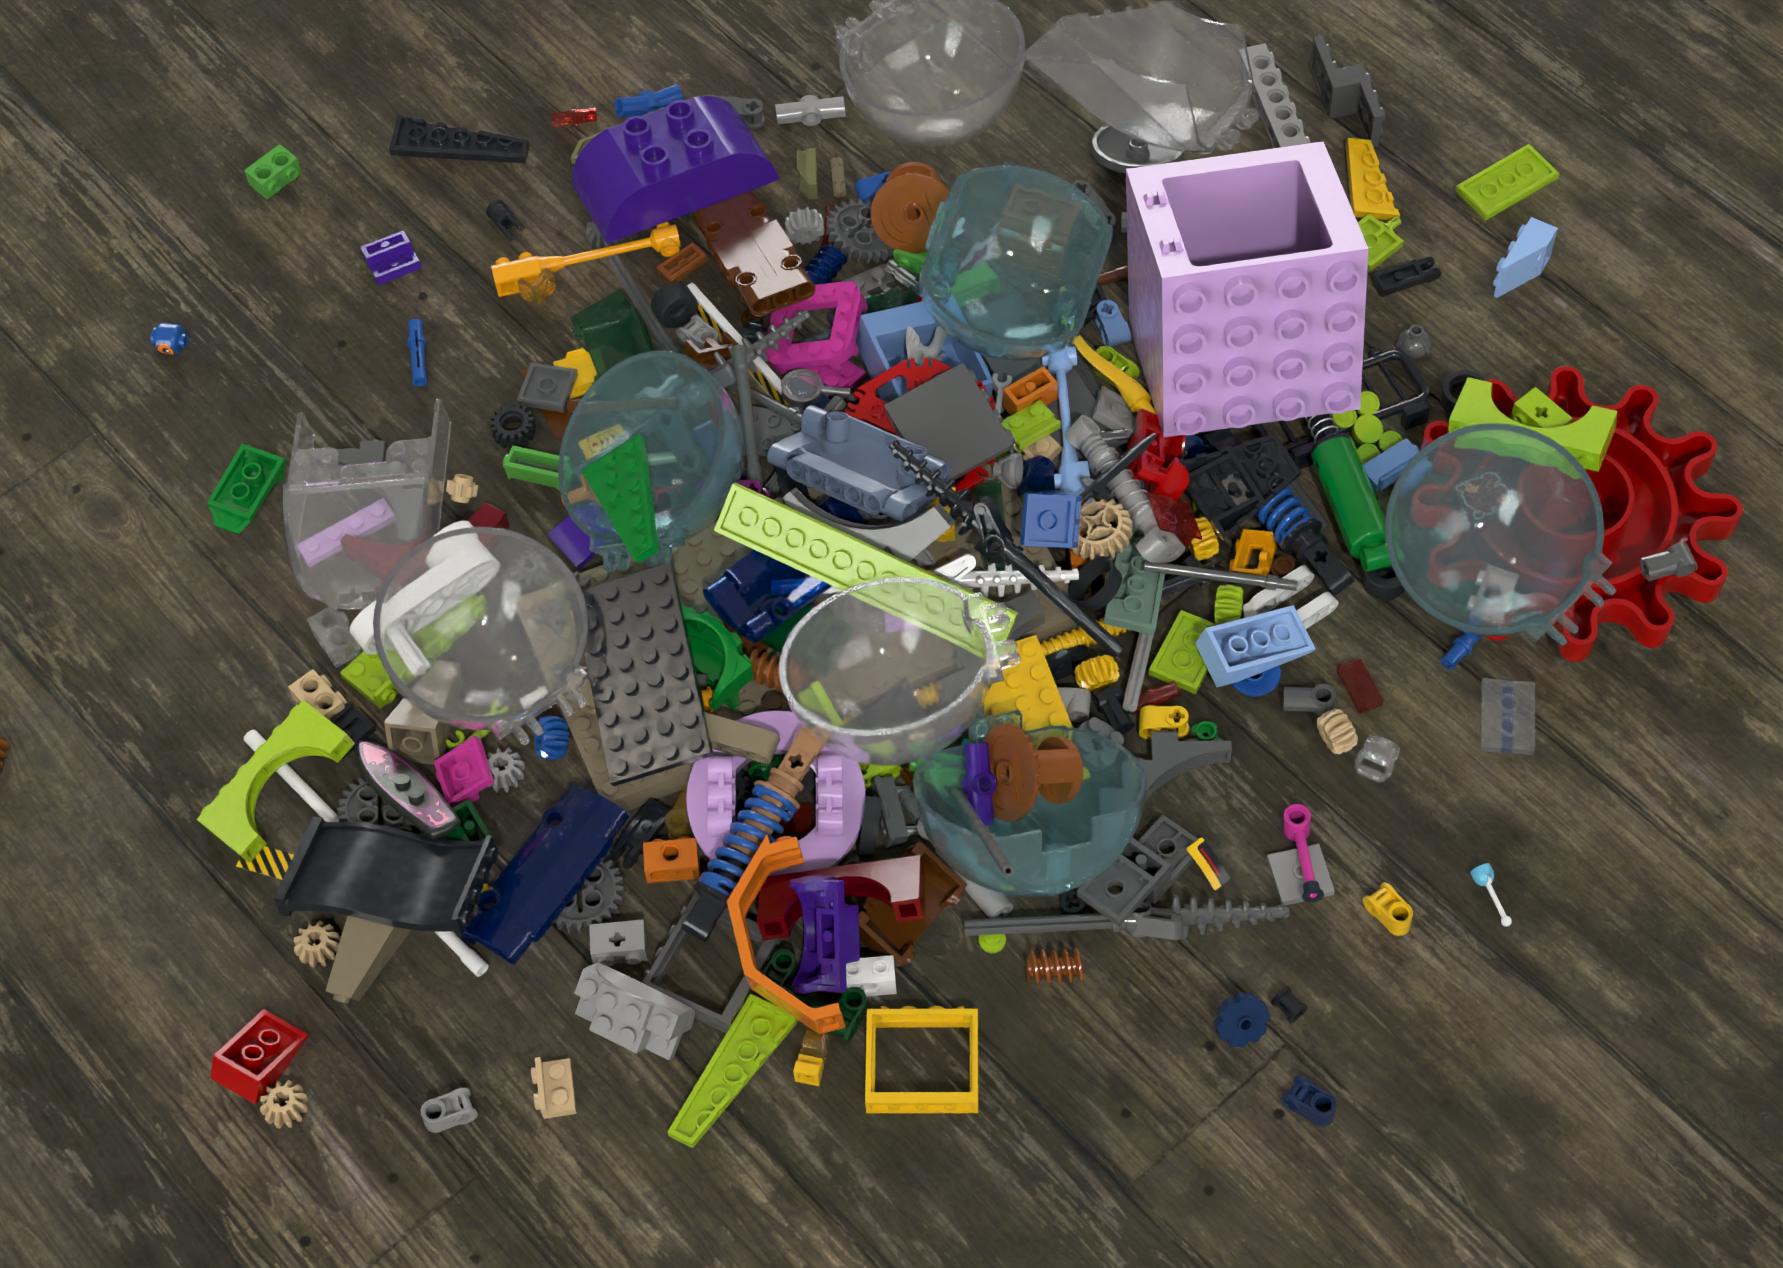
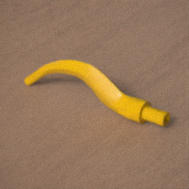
M1070 301L1066 302L1064 305L1065 326L1073 344L1081 355L1115 385L1132 412H1139L1142 408L1156 414L1154 407L1150 404L1151 396L1145 388L1124 371L1101 357L1085 342L1073 322L1074 304Z

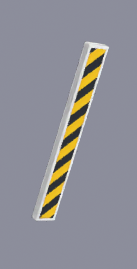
M693 283L687 285L698 302L697 316L717 330L719 340L722 342V333L727 332L739 345H743L741 341L743 337ZM760 356L753 360L757 371L753 373L748 367L749 374L773 400L789 408L794 407L788 404L782 397V381ZM786 386V388H785L786 391H787L791 396L797 398V397L789 390V388ZM794 407L803 413V408Z

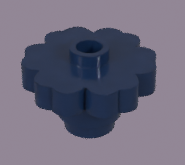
M1240 992L1236 997L1226 998L1217 1008L1219 1017L1214 1020L1213 1024L1216 1034L1222 1040H1226L1231 1047L1243 1048L1249 1041H1259L1261 1036L1266 1033L1267 1028L1264 1024L1269 1021L1270 1014L1267 1005L1262 1000H1258L1253 993Z

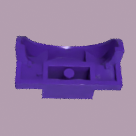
M812 875L791 879L790 889L794 890L800 899L804 918L803 956L798 974L792 983L793 992L801 994L814 991L845 992L847 991L846 963L860 961L858 906L845 905L844 881L836 880L834 876Z

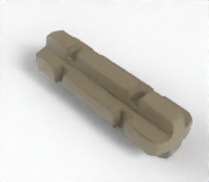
M833 157L830 162L834 196L836 198L845 197L846 186L843 159L841 157Z

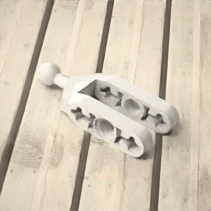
M1305 565L1293 570L1281 579L1298 581L1296 591L1276 588V591L1262 590L1243 606V618L1270 611L1307 587L1314 579V574ZM1325 592L1298 609L1297 613L1305 629L1333 612L1339 602L1330 592Z

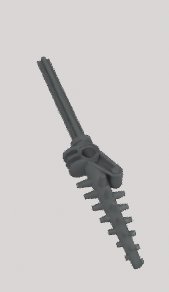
M806 309L804 311L800 310L790 320L785 317L783 319L784 324L778 328L771 324L769 326L771 332L765 336L760 331H757L755 334L758 341L753 344L746 338L741 340L743 345L746 346L748 367L753 373L757 371L753 360L760 356L764 362L768 361L765 351L770 347H773L775 351L779 350L777 342L783 337L789 340L791 338L789 334L795 328H802L801 324L811 317ZM729 345V346H728V350H729V352H730V354H731V356H732V350H731V348H732L733 346H732V345ZM716 351L714 356L719 366L705 374L698 373L681 385L682 392L678 391L675 393L680 394L682 398V406L678 410L687 412L692 409L691 406L693 404L702 405L712 399L717 392L736 383L733 358L731 357L726 361ZM660 409L568 474L575 484H579L578 475L584 477L581 472L583 468L638 433L646 437L659 427L656 422V416Z
M1174 895L1172 904L1168 903L1166 908L1151 907L1150 900H1145L1120 927L1101 913L964 920L965 936L1112 929V933H1118L1120 930L1126 929L1127 933L1133 937L1151 936L1180 940L1188 937L1189 926L1197 925L1199 933L1204 935L1207 924H1215L1217 931H1222L1225 922H1232L1235 928H1240L1241 921L1249 920L1252 922V925H1257L1260 919L1274 922L1275 918L1289 917L1290 911L1289 907H1284L1282 904H1279L1278 907H1267L1266 903H1261L1260 906L1249 907V902L1247 901L1243 902V906L1232 907L1231 900H1226L1225 906L1220 905L1219 908H1215L1213 898L1208 899L1207 905L1203 904L1202 908H1198L1196 897H1191L1190 906L1185 904L1184 908H1181L1179 896Z

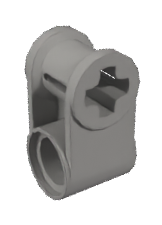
M697 315L692 316L691 321L684 327H679L676 330L679 339L684 344L686 340L690 339L697 347L706 349L704 346L705 338L711 337L720 345L717 330Z
M459 1088L448 1094L426 1101L421 1107V1116L426 1129L430 1132L438 1133L476 1119L478 1113L472 1107L469 1098L471 1096L470 1090L468 1088ZM441 1113L437 1119H429L431 1114Z

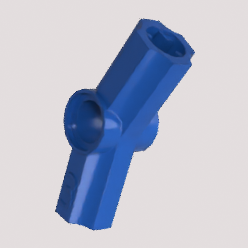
M678 84L655 93L651 90H645L636 97L616 98L614 102L615 114L618 118L642 116L662 107L666 108L674 101L684 100Z

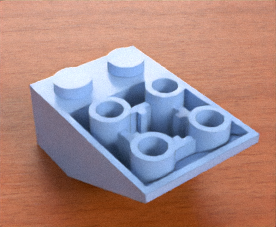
M1533 217L1530 218L1527 225L1522 224L1517 234V241H1512L1508 247V256L1506 259L1502 257L1498 263L1496 271L1499 273L1493 282V286L1496 287L1494 297L1498 298L1542 273L1551 257L1558 230L1557 227Z

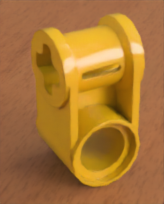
M1144 706L1139 711V735L1144 739L1151 740V732H1158L1160 730L1176 732V728H1178V739H1182L1189 732L1188 712L1182 706Z
M1383 882L1379 890L1371 896L1366 895L1362 899L1367 911L1376 917L1390 933L1402 936L1409 932L1413 910L1391 885ZM1394 917H1403L1405 920L1399 921L1396 920Z

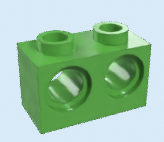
M280 144L244 170L249 185L266 199L278 193L280 189L302 174L298 159Z

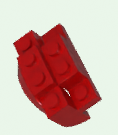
M1141 408L1137 414V430L1127 444V452L1151 434L1156 433L1157 436L1150 446L1128 465V469L1133 471L1135 479L1145 481V490L1150 493V499L1173 508L1189 484V471L1179 462V459L1183 458L1184 460L1186 435L1164 437L1157 415Z

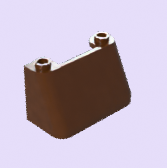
M921 841L904 849L896 858L921 856L926 875L924 919L897 923L894 910L883 901L863 897L857 904L859 941L880 956L893 955L894 965L897 967L901 965L906 966L916 955L913 952L916 941L943 908L950 904L955 906L964 896L962 891L967 886L960 877Z

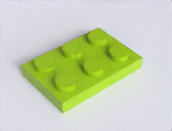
M1181 610L1149 668V675L1196 694L1208 669L1195 643L1205 628L1216 626L1217 624Z

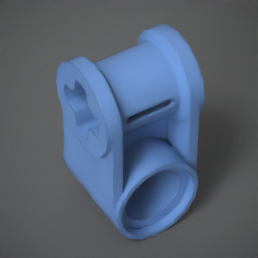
M1112 300L1099 302L1096 310L1098 315L1096 316L1095 324L1101 334L1104 345L1113 347L1131 341L1129 326L1124 320L1118 305Z

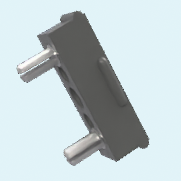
M877 775L870 786L872 797L882 798L879 826L884 846L887 850L891 847L904 846L910 835H919L917 826H906L898 797L903 791L911 789L909 785L896 786L893 777H879Z

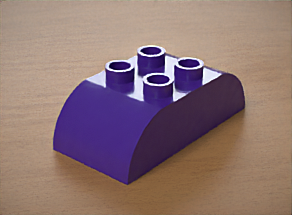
M698 96L688 100H677L670 103L666 108L644 116L630 117L624 123L602 131L582 149L572 171V186L607 244L779 180L776 169L735 107L728 101L713 96Z

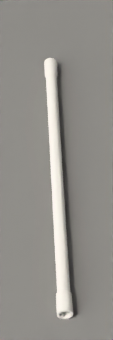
M250 730L244 736V741L254 752L260 745L266 742L256 730ZM287 763L276 771L323 817L325 822H339L338 815ZM453 931L435 932L477 977L487 971L489 965Z

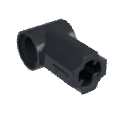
M1117 682L1091 692L1097 711L1099 713L1103 712L1109 725L1115 731L1124 735L1135 727V721L1130 712L1123 709L1124 695Z

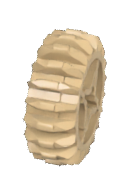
M1092 498L1091 503L1083 504L1080 514L1079 533L1083 531L1087 537L1083 538L1079 535L1078 548H1070L1075 556L1080 555L1083 560L1090 557L1093 560L1100 556H1110L1114 559L1115 552L1122 554L1123 547L1129 546V539L1133 535L1132 520H1130L1129 512L1124 510L1122 504L1116 505L1113 499L1107 503L1106 500L1101 499L1099 502H1096ZM1111 521L1118 525L1116 529L1110 524Z

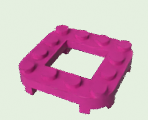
M855 282L815 285V293L809 299L772 312L769 326L774 324L778 328L784 324L783 319L785 317L790 320L800 310L804 311L806 309L809 311L837 307L830 340L791 344L794 330L789 333L791 337L789 340L783 337L777 342L779 350L775 351L773 347H770L765 351L768 362L773 369L779 371L781 375H786L790 372V369L830 365L832 370L835 371L842 369L840 364L847 361L852 355L857 356L859 347L856 344L860 315H862L863 310H867L868 305Z

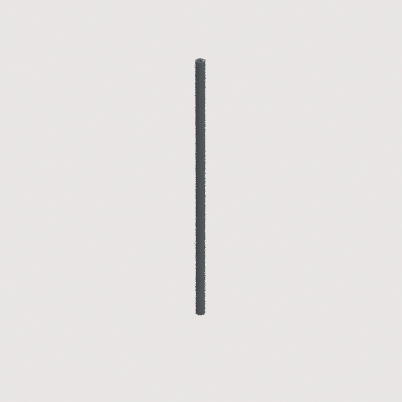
M953 786L950 789V794L1004 876H1012L1014 874L1013 866L958 786Z

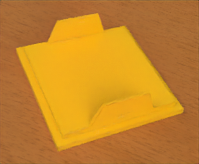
M584 348L567 352L565 359L553 362L554 366L577 369L578 376L569 399L612 387L599 349L587 352Z

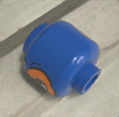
M161 322L151 332V344L157 352L178 355L183 348L188 346L189 336L185 333L182 325Z

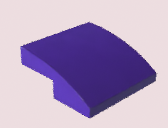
M404 230L360 247L378 285L422 268Z
M590 504L568 516L548 533V536L580 570L597 553L603 555L620 538Z

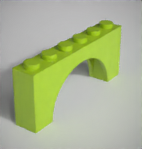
M1468 377L1449 418V437L1599 472L1616 429L1617 411L1592 405L1584 417L1565 426L1554 428L1527 426L1511 420L1497 409L1492 401L1491 382Z
M302 700L299 705L292 708L284 722L273 730L268 740L255 750L252 758L238 769L236 776L229 784L221 788L219 795L213 802L204 807L197 820L250 863L267 844L260 836L256 827L255 806L259 793L270 776L286 763L304 756H323L338 763L355 743L344 731Z

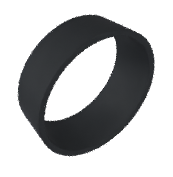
M1096 557L1085 563L1078 570L1079 580H1071L1068 596L1087 611L1099 610L1107 605L1117 594L1121 586L1122 575L1108 557ZM1110 571L1109 577L1100 591L1091 598L1084 600L1085 592L1091 582L1100 574Z

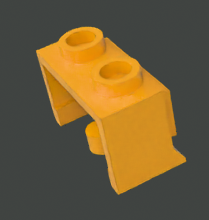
M1243 529L1241 539L1236 541V556L1230 562L1229 571L1266 577L1270 572L1277 548L1273 532ZM1252 549L1262 550L1259 555L1257 569H1247Z

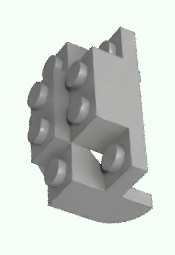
M599 962L583 969L574 993L581 997L575 1014L592 1022L589 1028L590 1031L636 1054L647 1049L667 1060L673 1059L682 1034L692 1028L695 1018V1010Z

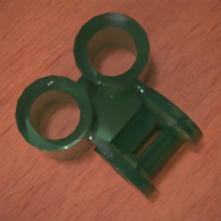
M891 288L884 294H873L865 298L868 305L867 314L917 303L918 301L914 291L906 290L903 292L899 288Z

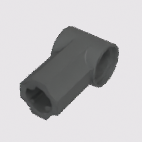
M1685 542L1674 544L1665 552L1647 556L1640 560L1641 573L1644 579L1648 581L1673 574L1677 577L1687 576L1698 568L1690 548Z
M1319 684L1314 688L1284 687V711H1307L1322 716L1323 713L1335 708V690L1329 684ZM1320 698H1325V699H1328L1329 701H1327V702H1321V701H1319L1318 699H1320Z

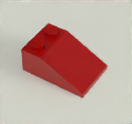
M263 1009L213 1055L210 1079L256 1105L261 1099L260 1096L267 1094L266 1088L274 1087L308 1039V1034Z

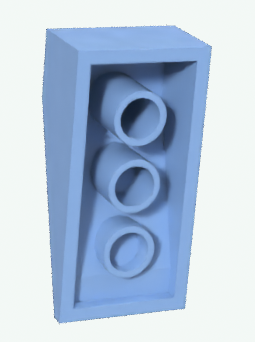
M1294 605L1205 628L1195 643L1216 687L1242 681L1315 651V647Z

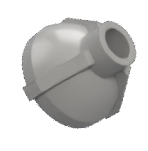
M1021 453L1008 455L995 462L993 467V476L998 477V480L1011 490H1017L1022 483L1024 465Z

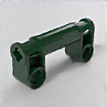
M787 949L776 951L761 973L811 1008L827 1006L808 994L793 992L791 983L798 973L795 955ZM783 962L791 963V966L787 969H780L778 967ZM858 987L848 988L838 1001L846 1027L831 1031L842 1037L845 1043H849L852 1040L858 1026L867 1014L868 1003L866 994ZM852 1000H860L862 1002L857 1007L848 1005Z

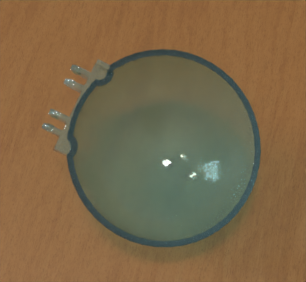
M661 350L637 354L616 364L588 389L578 403L567 425L562 440L558 465L560 492L570 517L590 537L589 550L603 556V566L607 572L615 571L616 567L619 571L628 570L630 553L581 472L583 468L638 433L645 438L659 551L644 560L648 567H655L657 562L660 565L669 563L672 557V548L685 546L686 540L709 527L720 516L732 484L735 482L739 483L744 463V437L737 410L721 383L707 369L683 354Z
M1489 423L1463 427L1451 431L1425 446L1407 464L1397 479L1391 492L1385 519V538L1388 556L1394 573L1404 591L1415 604L1437 621L1459 631L1475 635L1506 636L1524 633L1535 644L1547 633L1558 644L1564 646L1567 640L1553 625L1558 621L1569 632L1575 634L1579 630L1565 615L1569 608L1583 594L1595 605L1601 607L1604 604V600L1591 588L1594 583L1610 595L1616 592L1614 586L1602 576L1611 566L1612 562L1602 554L1604 519L1598 493L1583 466L1571 453L1551 438L1528 428L1510 424Z

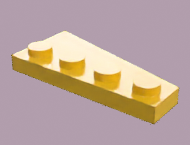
M1348 138L1345 145L1351 208L1355 217L1364 218L1370 213L1376 219L1391 220L1394 216L1399 218L1400 213L1398 209H1395L1392 193L1388 192L1385 183L1387 180L1385 175L1380 172V163L1371 140Z

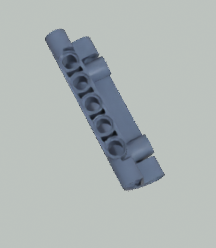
M814 405L808 406L802 415L801 432L776 442L770 447L767 454L768 462L786 470L793 480L869 514L876 515L882 513L900 522L924 513L938 496L933 494L931 497H927V485L924 482L919 485L916 484V474L912 470L905 471L904 462L900 458L896 459L893 451L889 448L894 440H898L900 445L908 451L910 449L913 450V456L921 461L926 459L928 461L926 467L929 470L935 471L940 469L942 472L939 478L942 481H948L952 471L949 463L928 455L927 449L924 446L914 444L844 412H828Z

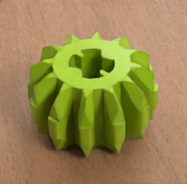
M1229 584L1218 587L1214 621L1217 625L1242 619L1244 597L1242 587Z

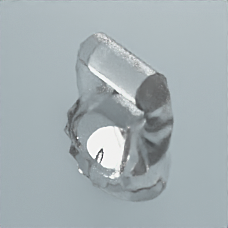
M1370 735L1366 739L1363 749L1355 758L1357 774L1378 783L1384 782L1392 775L1395 760L1400 754V747L1384 737ZM1364 759H1368V761L1377 763L1381 767L1384 766L1385 773L1361 764Z

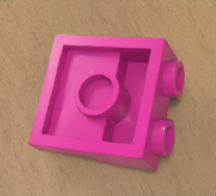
M848 360L840 364L842 369L835 371L832 370L830 365L800 368L817 373L822 379L823 385L851 388V391L865 378V371ZM797 378V381L818 391L819 387L813 380ZM824 395V396L828 397V398L831 399V400H832V398L834 397V396Z
M473 736L434 761L437 771L435 775L441 784L442 796L452 808L468 799L471 803L475 802L480 798L478 792L494 783L482 741L476 736Z

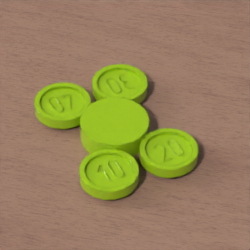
M1371 391L1361 392V404L1357 412L1362 416L1358 419L1355 410L1340 414L1332 413L1331 418L1335 419V425L1341 429H1347L1352 426L1354 439L1362 444L1357 451L1363 464L1380 455V451L1383 453L1403 441L1401 435L1395 431L1383 433L1381 421L1373 415L1379 409V398ZM1376 441H1378L1379 449L1373 445Z

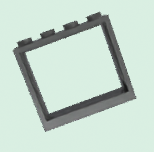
M694 895L691 902L682 908L678 924H674L670 928L665 946H661L657 950L654 958L655 962L651 969H647L644 972L645 977L641 983L695 1010L694 1019L727 1033L750 993L755 994L752 992L745 975L722 1015L659 987L689 936V933L682 930L681 927L689 912L695 907L700 898ZM724 909L717 924L734 931L729 910ZM746 918L750 939L762 944L755 956L757 969L759 972H762L773 954L780 950L782 940L780 938L763 941L758 923Z

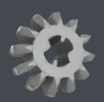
M808 206L804 210L798 208L797 212H790L789 217L785 218V232L793 244L799 242L801 246L805 243L812 244V241H819L820 236L824 235V219L816 209L809 210Z
M509 747L505 752L497 748L496 754L488 752L487 755L494 783L488 786V788L493 786L496 792L504 788V791L508 793L509 786L512 785L518 788V781L524 780L523 771H525V765L521 761L518 752L513 754Z

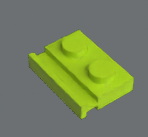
M1041 400L1007 417L1001 423L1005 431L1008 429L1011 431L1016 441L1015 444L1020 451L1061 428V421L1054 417V414Z

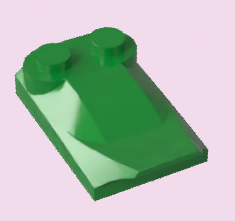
M242 443L207 501L213 516L214 525L229 532L240 534L253 520L273 486L284 479V468L287 465L285 458Z

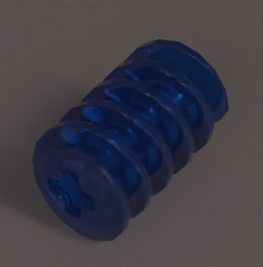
M824 245L804 270L814 285L831 283L832 278H835L837 272H840L843 268L842 265L847 263V257L838 248Z

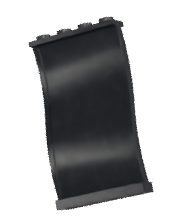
M313 816L273 899L281 916L290 917L293 911L330 912L403 929L431 932L453 931L457 936L462 937L466 926H469L471 923L475 905H478L480 902L483 886L489 881L491 867L493 863L497 862L498 848L495 847L493 838L489 835L486 836L484 841L433 839L381 825L358 822H325L323 817Z

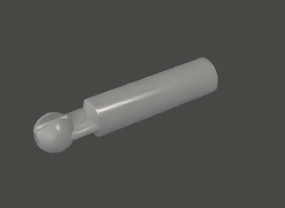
M923 815L917 823L918 834L923 839L931 840L937 847L935 855L967 884L965 887L966 892L989 919L1005 918L1012 911L1013 904L957 838L947 837L942 831V822L936 815Z

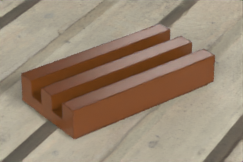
M692 242L657 266V273L659 275L662 274L663 278L668 280L669 283L678 282L706 263L708 256Z

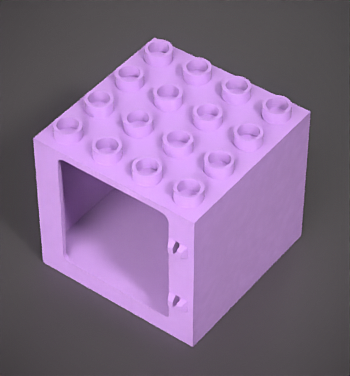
M1324 142L1126 169L1129 328L1163 436L1194 435L1205 431L1243 428L1253 424L1281 420L1292 421L1302 417L1329 413L1340 414L1360 409L1369 248Z

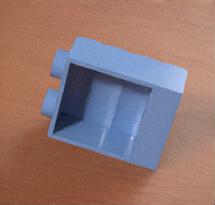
M951 295L860 315L857 346L871 379L905 359L908 360L906 349L907 327L910 326L914 329L916 334L919 335L923 346L928 347L934 339L936 328L944 326L947 328L948 335L941 348L940 354L942 351L946 352L941 362L952 368L964 363L967 369L971 368L974 371L977 379L983 383V386H986L988 396L992 395V377ZM898 376L879 387L877 391L880 399L889 403L906 394V378Z

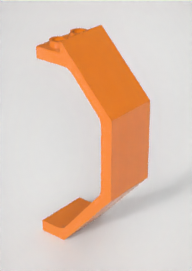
M766 835L727 900L744 975L753 991L816 1033L823 1034L845 1028L846 1025L839 1003L820 1008H811L757 969L747 928L746 915L771 873L805 864L797 837L784 836L778 838L775 843H770L769 837Z

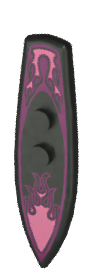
M361 739L355 744L357 765L369 786L413 825L429 837L435 839L450 833L461 824L460 818L441 793L411 761L398 752L372 741Z

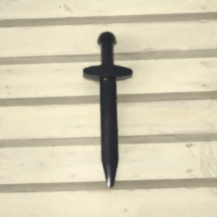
M1153 433L1138 442L1096 480L1082 476L1080 482L1085 490L1079 494V496H1082L1081 506L1092 496L1107 500L1109 495L1104 486L1150 446L1157 434Z

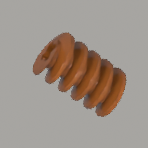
M756 648L749 658L753 664L754 678L751 682L756 680L759 685L766 684V687L770 689L775 687L778 692L785 691L786 695H793L803 681L806 671L805 666L796 671V663L793 662L787 668L786 659L777 664L778 657L774 655L768 661V653L764 652L761 657H758L759 650Z
M1062 948L1060 956H1058L1055 949H1051L1049 957H1047L1045 950L1041 949L1037 958L1034 951L1029 950L1026 958L1027 985H1029L1031 977H1034L1037 985H1040L1041 979L1044 976L1048 984H1051L1053 976H1056L1059 984H1062L1064 975H1067L1070 983H1073L1075 975H1078L1081 983L1083 982L1082 958L1077 948L1072 949L1071 956H1069L1066 948Z

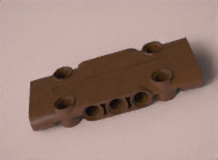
M753 192L742 193L695 212L694 221L704 235L713 259L731 288H737L740 301L746 303L754 316H764L807 300L814 295L816 287L804 270L801 258L797 255L793 244L775 218H770L767 206L761 204Z

